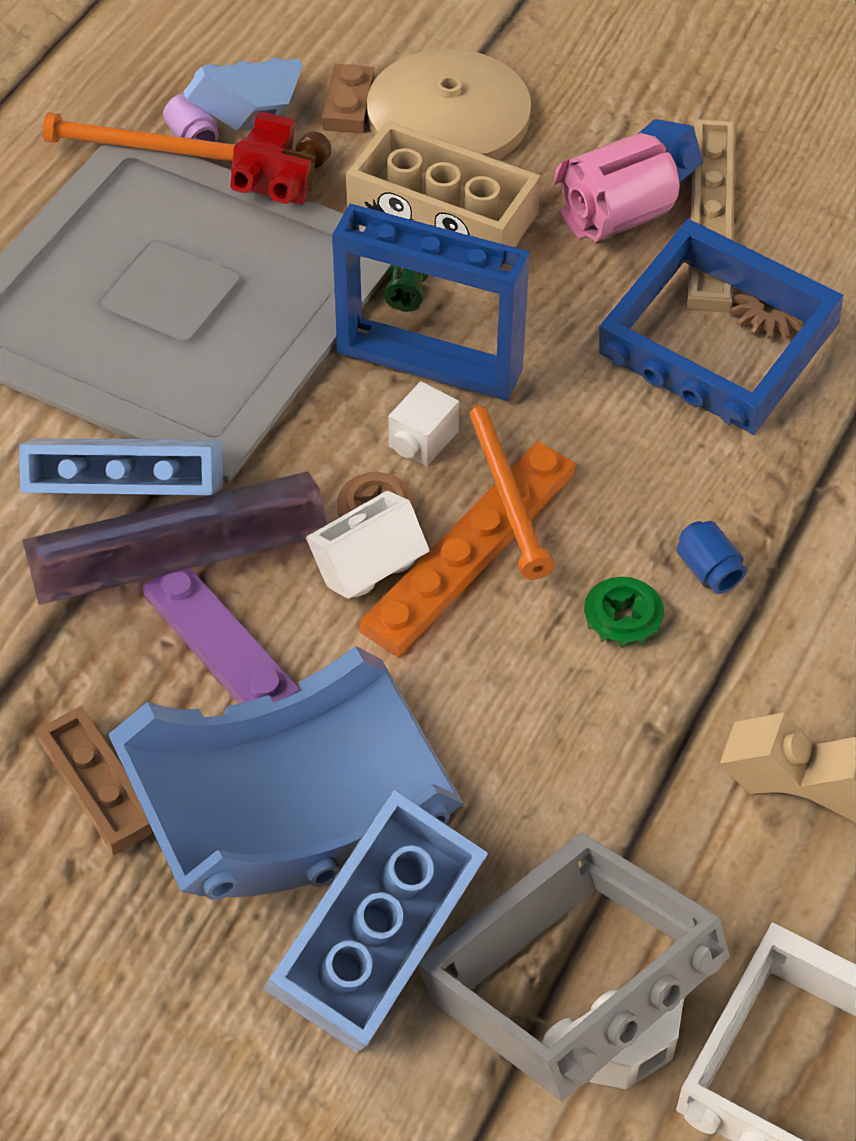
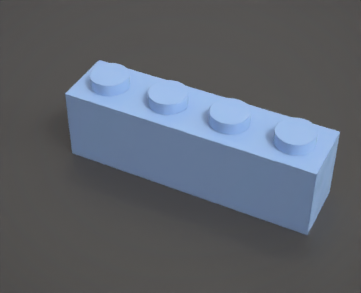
M34 438L19 444L20 493L213 495L223 488L222 440Z

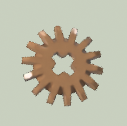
M741 290L738 291L742 294L734 295L732 298V303L739 304L731 309L732 315H744L738 320L737 324L740 327L749 324L752 327L750 334L754 336L758 332H763L767 334V339L773 340L774 334L781 333L784 339L791 337L789 332L791 327L798 332L803 327L799 319L781 310H773L771 313L765 312L764 304L767 303Z

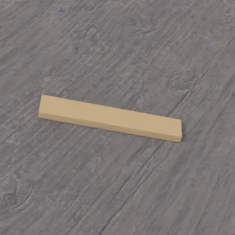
M694 119V130L703 163L691 172L690 220L734 241L736 122ZM688 264L686 309L731 312L733 286Z

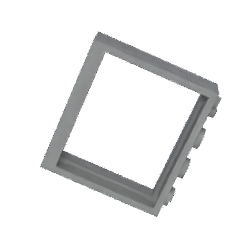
M581 832L425 955L417 966L431 1002L563 1102L581 1085L589 1082L595 1073L623 1049L631 1046L644 1031L665 1013L673 1010L687 994L708 976L716 973L722 964L730 958L720 917ZM579 861H581V864H582V866H581L580 868H579V865H578V862H579ZM595 890H598L677 941L551 1048L546 1047L471 991ZM450 965L452 971L447 973L444 969Z

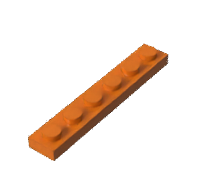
M537 441L510 468L530 521L575 475L576 468L574 461L540 441ZM496 484L359 621L361 634L399 658L515 538Z

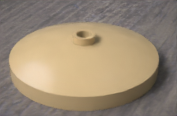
M436 49L404 57L388 66L377 76L370 87L367 97V121L373 137L385 122L389 121L496 160L506 157L520 145L530 125L531 97L521 77L501 61L468 50Z

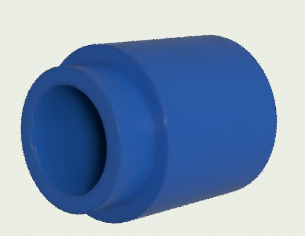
M697 521L687 526L681 532L676 552L705 588H712L716 594H722L733 589L743 580L747 572L746 567L743 565L744 558L715 522Z

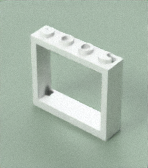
M772 922L681 1088L676 1111L683 1114L686 1121L697 1130L707 1134H714L716 1132L731 1141H803L708 1090V1087L770 973L856 1016V964Z

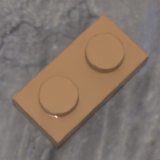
M334 64L322 117L323 130L364 134L367 119V97L370 87L374 82V67L356 64Z

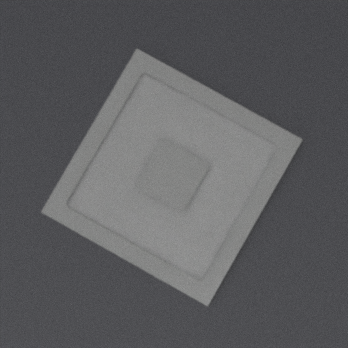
M102 144L0 254V384L127 439L222 440L223 481L229 483L337 343L332 234L343 213L306 200L303 205L289 202L286 205L275 202L270 196L248 191L245 194L234 191L230 187L231 170L195 156ZM359 225V231L364 232L366 227ZM360 256L362 309L389 275L391 264Z

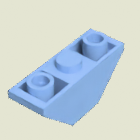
M280 58L257 63L241 61L234 65L225 66L208 64L195 72L194 79L184 90L183 94L188 101L236 131L249 130L254 128L255 117L259 111L280 115L286 108L292 97L303 64L300 59L281 60Z

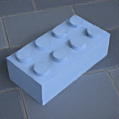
M394 790L262 989L356 1053L359 1052L370 1042L488 852Z

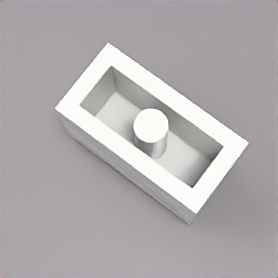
M385 491L306 537L326 586L347 599L367 594L375 587L376 582L392 573L408 570L415 564V559L430 551L410 500L390 491Z

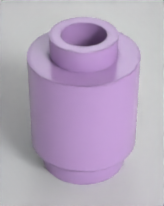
M183 93L173 97L167 103L163 111V119L175 136L213 142L218 141V125L212 115L188 101Z

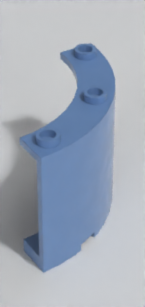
M354 646L331 664L299 681L301 691L276 702H272L270 696L267 695L251 701L227 706L224 712L225 715L203 717L199 709H177L147 701L108 734L181 892L207 896L211 900H217L224 897L270 894L308 884L314 887L324 886L335 879L394 790L444 824L449 821L450 814L464 804L382 659Z

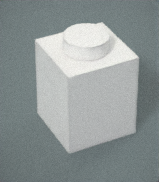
M420 381L388 416L389 447L393 448L402 457L411 458L428 467L459 432V401Z

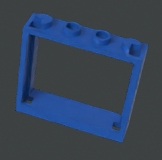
M350 203L332 234L337 353L508 401L523 370L530 251ZM359 225L366 227L364 232L359 231ZM360 256L499 294L497 355L362 318ZM504 264L512 266L510 271L502 270ZM358 328L369 331V333L366 334L359 332Z
M687 219L599 326V354L612 360L614 365L624 366L641 375L651 385L662 386L681 396L689 405L702 407L721 417L729 426L732 423L754 435L839 324L844 295ZM684 262L805 322L804 326L753 392L630 329Z

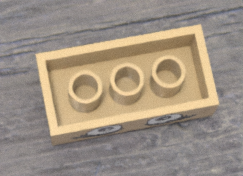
M386 121L346 172L347 207L351 203L516 247L539 213L541 175Z

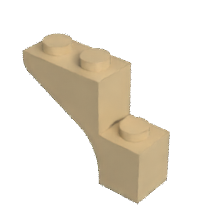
M785 712L734 722L720 765L750 795L770 792L797 795L812 800L856 823V737L814 744Z

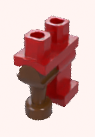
M259 111L255 117L253 130L247 138L243 137L234 146L230 187L234 191L245 194L248 191L267 195L273 201L286 205L289 202L303 205L307 200L308 192L312 190L314 168L322 166L330 157L331 144L323 134L312 131L302 136L297 143L296 151H294L292 148L296 120Z

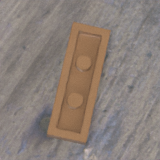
M82 706L35 730L39 743L113 856L154 833L124 767Z

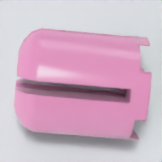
M643 133L630 135L562 161L556 168L554 185L561 183L562 195L566 208L559 211L567 227L578 239L588 237L594 240V243L665 215L675 204L680 187L677 167L671 154L666 152V147L655 136Z

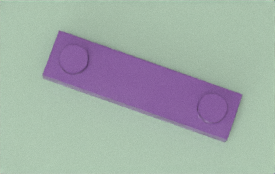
M184 561L142 585L144 597L238 703L251 701L267 695L270 696L272 702H276L300 691L298 686Z

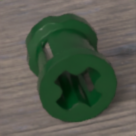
M390 265L392 280L388 283L384 292L385 302L390 307L403 312L418 309L424 297L421 286L428 278V275L405 268L402 270V267Z

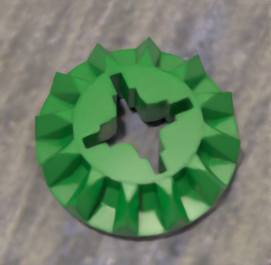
M613 577L601 581L590 590L585 600L584 613L588 629L595 630L599 634L601 642L607 639L617 641L622 649L628 642L636 641L642 646L647 637L658 634L664 617V606L659 594L647 583L631 577ZM633 603L632 617L625 616L622 620H614L615 610L621 612L626 607L629 608Z

